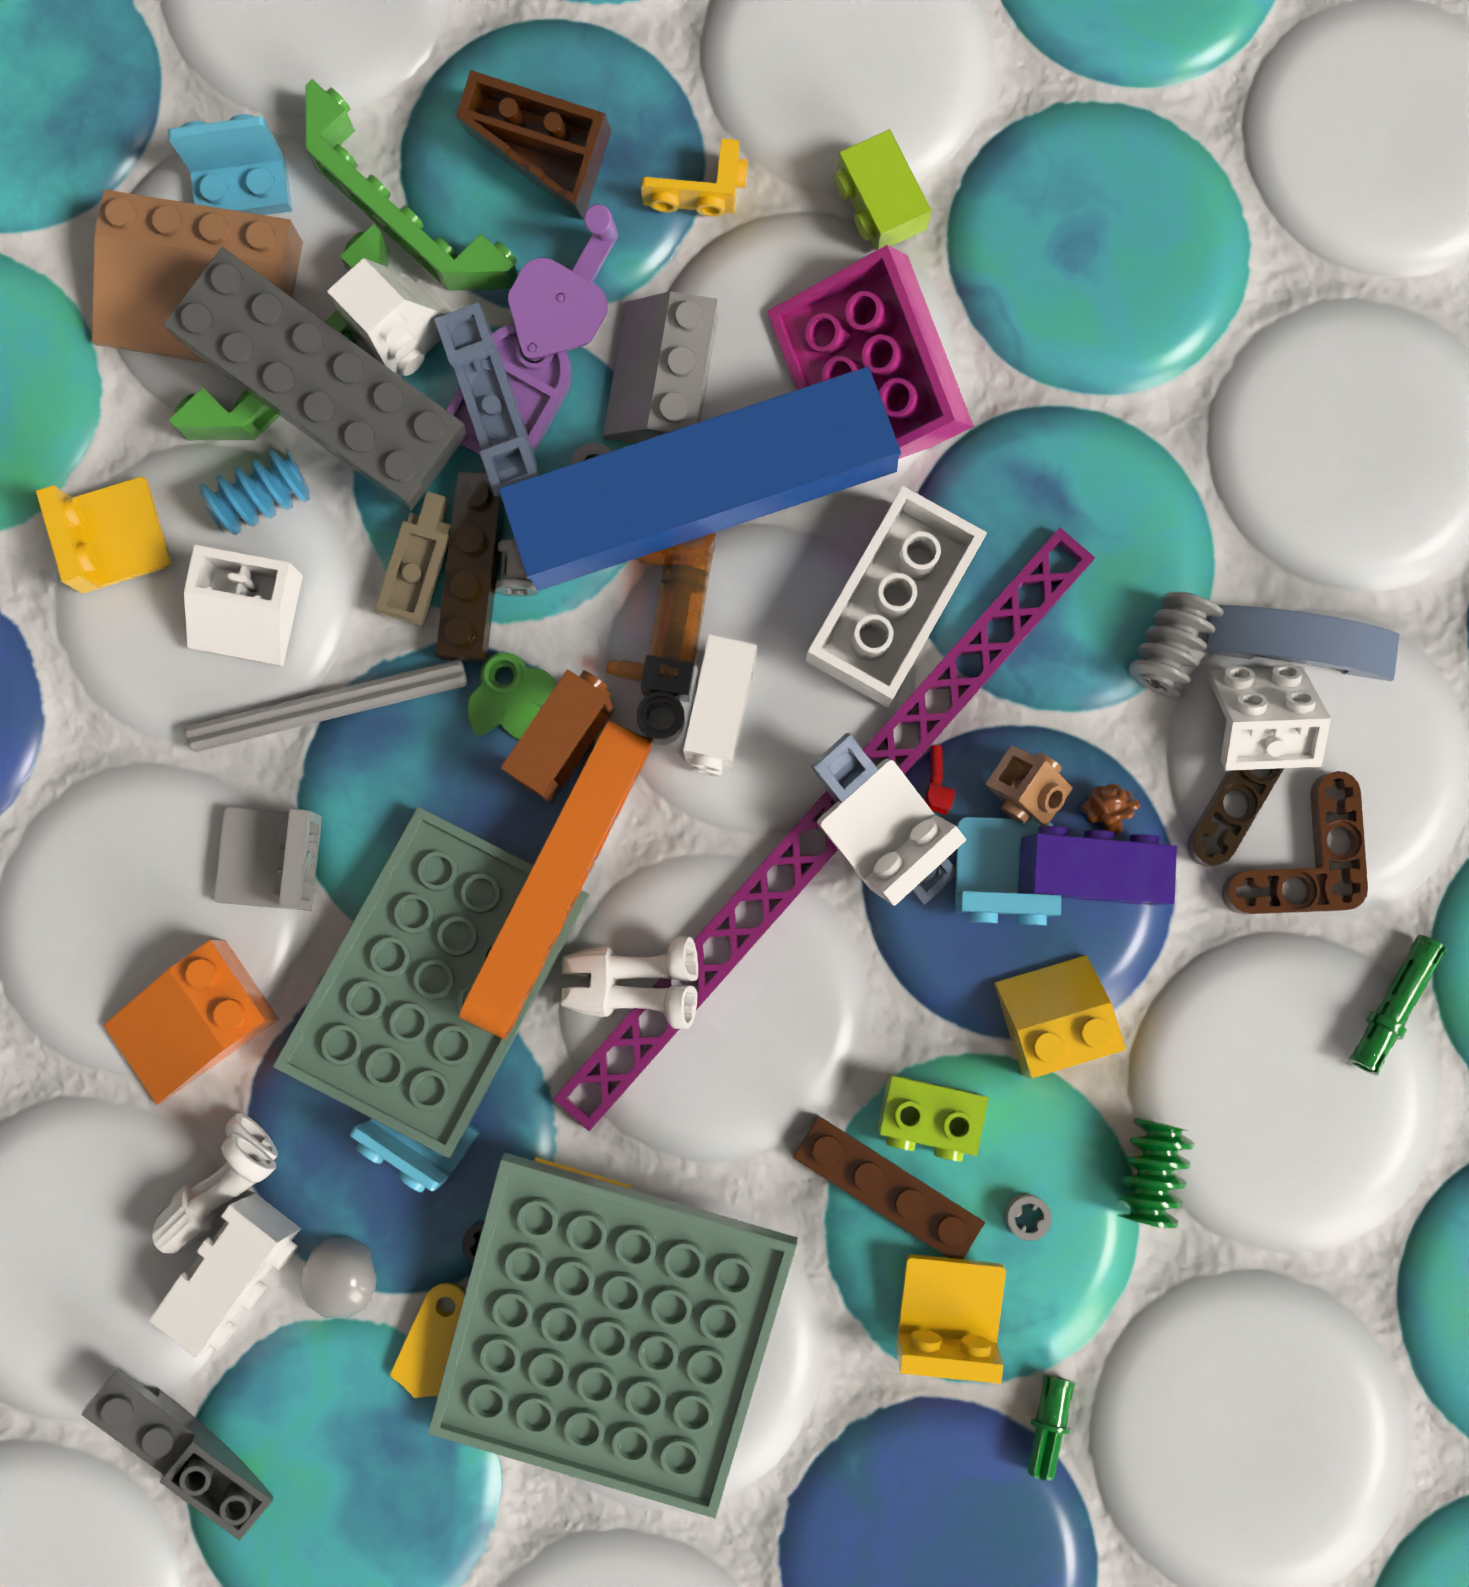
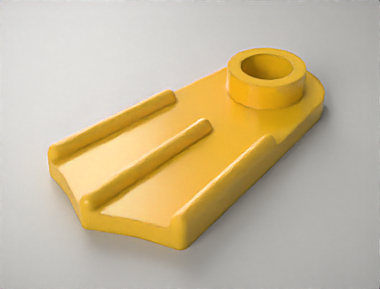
M441 1283L434 1286L428 1292L390 1373V1377L401 1384L413 1398L438 1396L465 1297V1291L456 1284ZM440 1298H451L455 1303V1311L451 1313L444 1312L439 1305Z

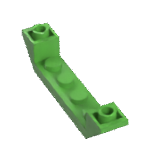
M311 79L305 85L306 150L316 169L448 291L511 289L518 277L515 267L517 259L500 241L492 244L480 233L457 256L451 246L441 237L437 236L432 240L422 230L424 224L410 208L405 205L401 209L396 207L389 200L391 194L375 176L370 175L366 179L355 169L358 166L357 162L341 146L355 132L347 114L351 110L350 106L336 90L330 87L325 91Z
M373 224L365 232L355 234L347 242L340 258L347 271L351 270L363 258L389 267V248L381 231ZM336 310L325 322L353 343H356L340 313ZM202 387L196 394H190L179 402L175 409V414L169 421L189 441L256 440L279 415L246 391L239 396L235 403V408L229 413Z

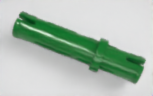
M1417 935L1409 954L1388 988L1383 1001L1378 1006L1376 1012L1371 1011L1366 1019L1368 1026L1365 1033L1349 1057V1061L1355 1066L1378 1076L1396 1040H1402L1407 1032L1404 1026L1408 1017L1425 990L1436 966L1447 951V948L1443 947L1440 942L1425 935Z

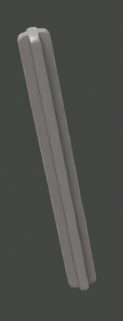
M454 660L189 725L185 729V735L189 748L199 752L463 687L467 684L466 671L461 661Z

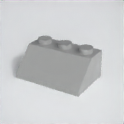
M670 291L626 301L603 438L638 443L701 422L718 320L716 298Z

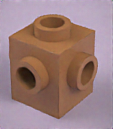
M1013 745L1010 746L985 783L1004 803L1000 809L1006 815L1021 824H1025L1030 819L1042 826H1048L1073 789L1059 774L1062 767L1055 760L1039 752L1037 755L1031 754Z

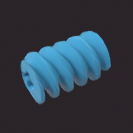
M287 447L286 459H282L273 450L268 451L270 466L267 468L256 458L251 459L253 474L250 476L240 467H234L235 483L233 484L229 483L221 474L217 475L218 491L213 492L203 482L199 484L202 499L214 522L222 532H224L223 526L234 535L242 532L240 517L248 525L256 526L259 524L257 509L269 519L276 516L275 501L285 510L293 508L292 493L303 502L310 499L308 485Z

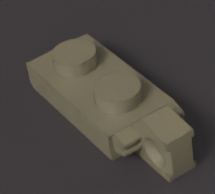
M427 491L420 515L410 513L407 522H402L375 607L377 614L423 628L449 546L451 525L444 523L449 506V501L446 500L445 496Z

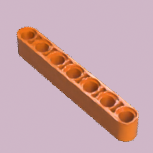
M610 720L607 722L463 1004L459 1015L460 1019L504 1040L507 1038L648 757L653 744L652 740Z

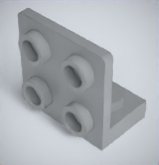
M236 807L225 808L214 893L215 902L312 911L322 816L312 811L297 809L281 812Z

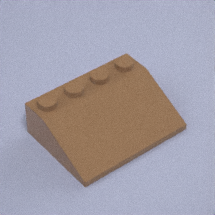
M104 189L94 233L92 342L99 346L206 363L177 342L163 324L221 247L293 298L303 241L290 219Z

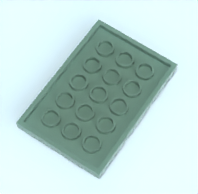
M417 807L273 1067L451 1159L590 897L589 893L583 890L580 891L507 1038L504 1040L459 1018L461 1009L534 865Z

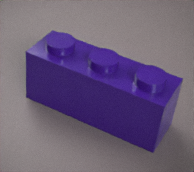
M1039 826L1037 834L1021 837L1019 894L1061 895V898L1149 906L1175 904L1177 846L1159 844L1160 836L1132 834L1130 835L1129 842L1113 840L1114 832L1085 830L1083 838L1067 836L1068 828Z

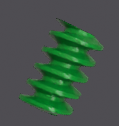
M1134 1118L1133 1123L1146 1131V1135L1130 1137L1129 1143L1140 1149L1142 1154L1126 1157L1125 1162L1137 1169L1138 1173L1137 1175L1122 1176L1121 1181L1132 1188L1134 1192L1133 1194L1118 1196L1117 1201L1129 1208L1130 1211L1129 1214L1117 1216L1159 1228H1176L1179 1221L1168 1214L1166 1210L1181 1208L1183 1201L1170 1193V1190L1184 1189L1187 1182L1176 1175L1174 1170L1188 1169L1191 1165V1162L1178 1154V1151L1193 1149L1195 1143L1182 1134L1183 1131H1188L1186 1129L1146 1119Z

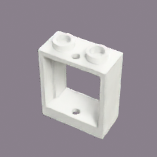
M714 635L708 636L683 749L685 761L692 763L694 772L716 777L721 776L722 770L732 772L756 663V644Z

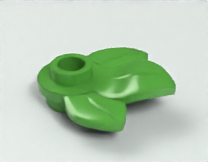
M501 652L492 655L482 666L480 674L482 684L469 698L468 715L473 731L480 737L491 732L501 724L504 730L520 740L541 709L540 706H543L557 685L555 679L544 669L526 667L522 659L515 654ZM504 669H509L514 674L512 682L507 685H501L497 682L498 673Z

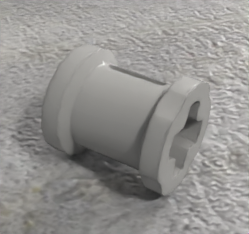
M503 540L498 542V551L502 554L500 580L495 583V591L509 596L526 597L536 595L538 591L531 578H527L516 541Z

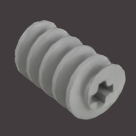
M1169 592L1161 600L1164 609L1158 610L1153 616L1156 626L1149 627L1145 633L1146 640L1149 643H1143L1137 649V655L1141 660H1134L1129 666V672L1139 683L1155 693L1171 698H1182L1183 696L1173 688L1174 683L1188 685L1191 681V678L1181 671L1182 666L1196 668L1199 665V661L1189 651L1190 649L1206 650L1207 644L1197 635L1199 632L1213 634L1216 628L1205 618L1206 616L1221 617L1224 611L1212 601L1188 592Z

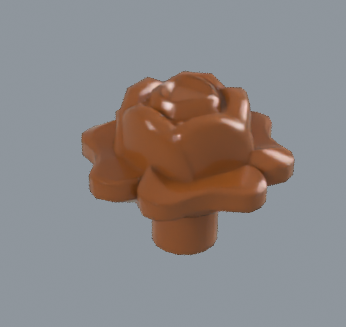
M1110 783L1106 786L1095 787L1092 794L1087 797V802L1081 804L1080 810L1087 815L1089 822L1103 823L1104 831L1118 834L1123 830L1122 820L1134 816V811L1140 808V801L1133 798L1131 791L1121 788L1118 784Z

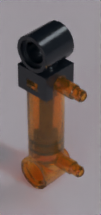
M715 533L706 535L704 541L696 547H687L681 543L633 559L638 560L640 563L663 566L648 655H646L645 663L629 660H609L606 672L609 675H615L622 679L641 682V691L645 698L639 703L636 711L637 723L642 735L652 740L656 745H668L675 742L682 735L685 728V713L680 701L688 703L690 701L695 671L694 665L715 550ZM661 707L670 709L675 716L673 724L665 730L652 728L648 724V717L654 709Z

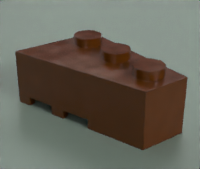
M470 70L456 115L466 132L584 220V215L612 132L606 114Z

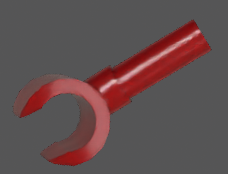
M933 745L931 746L930 783L924 801L933 812L947 815L952 807L956 789L941 785L943 779L942 746Z

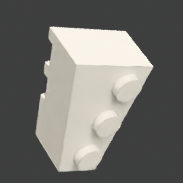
M366 258L360 260L327 290L357 344L400 377L414 373L422 365L425 359L424 355L441 340L434 318L453 312L446 302L425 281L419 279L415 282L402 272L400 275H396L389 267Z
M256 1193L227 1207L221 1216L226 1222L213 1239L208 1237L204 1240L197 1251L200 1256L187 1273L184 1272L180 1275L149 1320L150 1323L195 1358L210 1348L218 1351L236 1329V1326L230 1322L241 1307L248 1311L256 1303L267 1288V1285L261 1282L272 1266L280 1270L298 1247L292 1240L301 1228Z

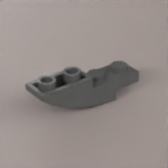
M119 1368L116 1369L84 1407L81 1414L83 1417L162 1474L159 1481L162 1485L239 1541L273 1501L274 1496L245 1463L191 1413L161 1390L157 1395H154Z

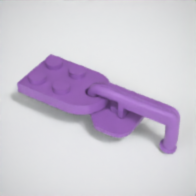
M594 204L585 212L584 223L593 235L573 270L571 271L549 258H536L529 261L522 268L508 294V302L514 323L506 325L493 333L534 453L565 400L571 386L572 365L567 351L588 345L593 340L607 314L608 303L606 296L593 281L617 241L618 229L610 210L601 204ZM459 386L446 411L465 425L467 437L461 445L481 456L479 452L481 447Z

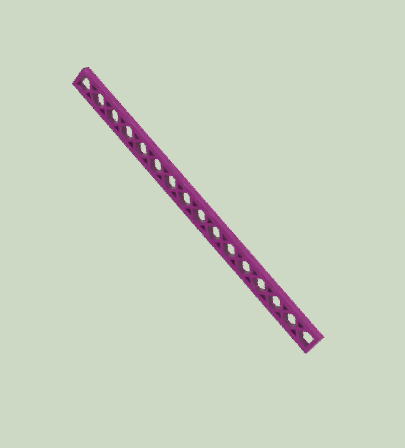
M1059 527L865 746L863 751L869 759L889 758L896 763L895 758H906L899 766L905 775L1093 562L1095 557ZM1057 545L1078 562L1070 573L1050 574L1049 554ZM1039 566L1040 574L1031 575ZM1051 584H1060L1052 593ZM1041 585L1042 605L1037 608L1019 609L1018 589L1020 586ZM1009 600V609L1000 610ZM1030 618L1021 628L1020 619ZM1010 619L1012 639L1005 643H988L987 624L989 621ZM978 635L979 644L969 645ZM989 653H999L990 663ZM980 654L981 674L976 678L957 679L956 659L958 656ZM948 670V679L938 680ZM958 688H968L959 698ZM949 689L950 709L947 713L926 714L925 694L928 690ZM917 704V714L907 715ZM927 723H937L928 733ZM918 724L919 744L916 748L895 749L894 729L897 725ZM886 739V750H876ZM827 791L693 940L698 958L699 993L697 994L696 1010L838 851L825 834L826 850L821 855L800 856L799 836L805 830H821L817 821H812L822 810L823 814H825L831 808L832 798ZM792 845L793 857L780 858ZM801 864H812L801 877ZM793 865L794 886L789 891L768 892L767 872L772 866ZM760 881L761 893L749 894ZM781 899L773 910L769 912V900ZM762 900L763 921L758 927L736 929L735 908L741 902ZM729 916V929L717 930ZM750 935L737 949V936ZM730 936L731 957L725 964L704 965L703 944L710 937ZM718 971L706 984L705 972ZM660 978L652 988L672 987V979ZM633 1008L553 1099L590 1132L680 1029L672 1028L666 1019L667 1030L661 1036L640 1037L639 1017L645 1010L650 1009ZM632 1026L633 1038L620 1039ZM653 1044L642 1057L641 1045ZM633 1045L634 1067L629 1073L608 1074L607 1053L614 1046ZM600 1062V1074L588 1075ZM621 1081L609 1094V1082ZM601 1082L602 1103L589 1116L569 1096L580 1083Z

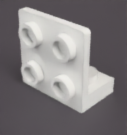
M1279 664L1275 667L1267 668L1232 666L1227 669L1210 671L1209 682L1227 719L1220 758L1225 771L1322 766L1331 717L1303 667L1290 664Z
M886 758L877 766L878 771L843 803L838 801L818 819L817 823L869 889L895 906L967 839L956 825L935 815L893 760Z

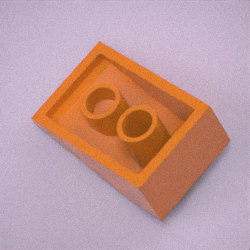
M209 940L166 970L103 1026L156 1105H158L280 1019L227 941Z

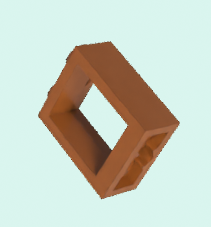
M567 669L501 766V769L513 780L552 805L615 711L609 698L611 694L606 690L608 686L585 670L578 676Z

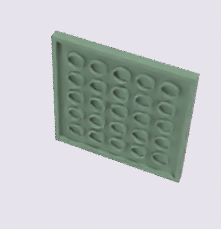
M504 1153L499 1165L428 1434L716 1519L797 1247L798 1237Z

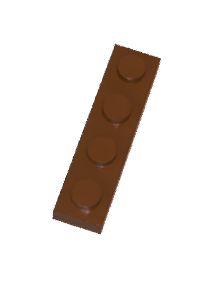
M820 1115L817 1116L793 1155V1158L948 1258L964 1259L985 1224L981 1218Z

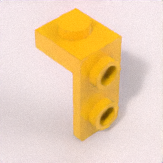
M721 138L717 183L643 177L641 183L643 204L651 206L656 211L666 213L675 212L678 209L697 210L698 213L710 217L721 216L724 213L734 214L737 188H746L748 159L740 158V140Z

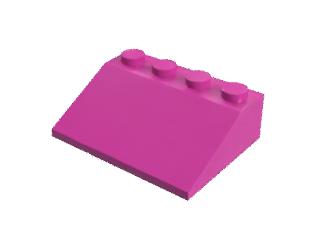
M885 245L767 311L796 390L869 366L901 450L899 459L934 447L974 427L908 255L889 245Z

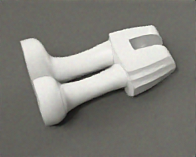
M678 936L674 938L669 944L667 953L660 956H615L613 950L609 947L579 951L563 957L562 974L585 978L591 976V985L589 988L588 985L561 988V1006L579 1013L600 1017H608L614 1009L618 1008L650 1009L666 1014L667 1022L674 1029H687L691 1027L697 1007V991L695 987L642 988L619 985L620 979L636 978L696 981L698 978V958L696 946L691 937Z
M236 1113L226 1124L227 1139L221 1146L222 1153L227 1162L217 1172L197 1185L185 1184L158 1210L152 1238L154 1245L159 1251L173 1254L189 1247L212 1229L211 1223L214 1220L216 1210L242 1194L255 1183L264 1180L276 1169L274 1159L278 1156V1151L268 1134L254 1120L242 1113Z

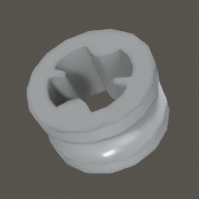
M1029 1193L1018 1194L1006 1204L1004 1211L1005 1223L1008 1229L1018 1238L1026 1241L1037 1240L1043 1237L1050 1229L1052 1222L1051 1212L1047 1204L1037 1196ZM1025 1204H1030L1029 1207L1033 1211L1037 1208L1040 1211V1216L1033 1219L1034 1228L1026 1230V1226L1022 1223L1017 1226L1015 1222V1217L1022 1215L1021 1206Z

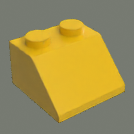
M1087 955L994 982L1022 1076L1036 1078L1126 1050L1112 1002Z

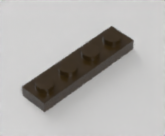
M457 472L435 656L441 660L487 662L499 561L498 542L501 541L505 510L502 498H496L493 494L487 473Z

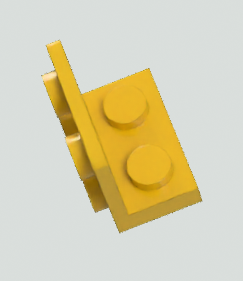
M144 477L131 479L72 498L55 485L36 490L61 581L81 594L162 570L172 565L148 480Z
M915 1254L907 1256L896 1340L900 1374L1001 1384L1003 1361L997 1345L1006 1276L1003 1264Z

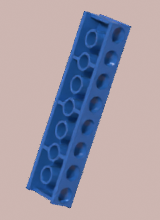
M868 366L499 488V492L527 578H531L536 590L540 591L897 472L901 450Z

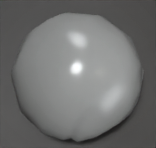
M349 1236L329 1237L313 1247L301 1272L300 1286L306 1304L324 1318L329 1319L350 1318L364 1310L372 1299L377 1282L370 1249Z

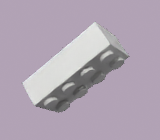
M902 486L810 646L805 662L888 708L987 532Z

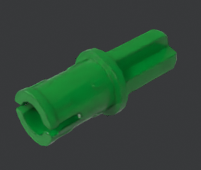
M1048 1374L1043 1376L1036 1418H1031L1030 1421L1031 1425L1036 1426L1028 1465V1474L1037 1479L1052 1481L1055 1476L1063 1434H1070V1428L1066 1426L1076 1383Z

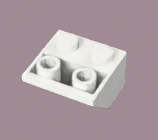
M194 545L184 588L188 648L283 667L303 575L290 562Z

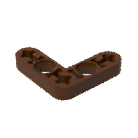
M1341 771L1328 773L1315 780L1311 787L1310 799L1315 868L1248 870L1235 873L1227 878L1222 890L1224 903L1230 910L1244 915L1344 911L1355 909L1364 902L1368 892L1362 798L1359 783L1352 775ZM1335 781L1337 789L1345 790L1346 794L1344 799L1338 800L1337 812L1338 815L1348 813V820L1338 819L1327 822L1326 815L1336 813V804L1334 798H1326L1325 790L1333 787ZM1335 827L1345 830L1351 840L1350 848L1343 855L1332 852L1328 847V834ZM1351 860L1352 868L1342 869V880L1344 884L1352 885V893L1345 895L1344 902H1342V896L1340 894H1333L1332 885L1340 883V868L1330 870L1329 862L1341 863ZM1267 877L1272 878L1271 884L1269 883ZM1290 877L1302 880L1307 890L1306 897L1297 905L1288 902L1283 895V885ZM1244 879H1246L1248 886L1251 888L1270 887V896L1253 897L1249 900V906H1246L1245 898L1236 896V888L1243 887ZM1270 900H1272L1274 904L1273 907L1269 905Z

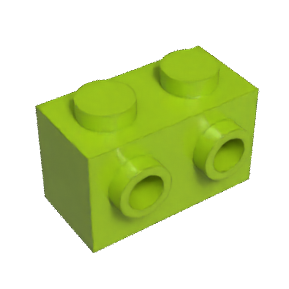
M891 129L839 152L837 172L833 175L835 185L843 200L850 199L856 211L854 214L855 224L863 240L870 239L875 250H878L885 245L893 246L927 230L932 210Z
M888 1074L876 1131L880 1135L887 1136L886 1145L914 1151L916 1143L935 1147L934 1156L962 1162L964 1154L973 1156L978 1154L989 1097L979 1093Z

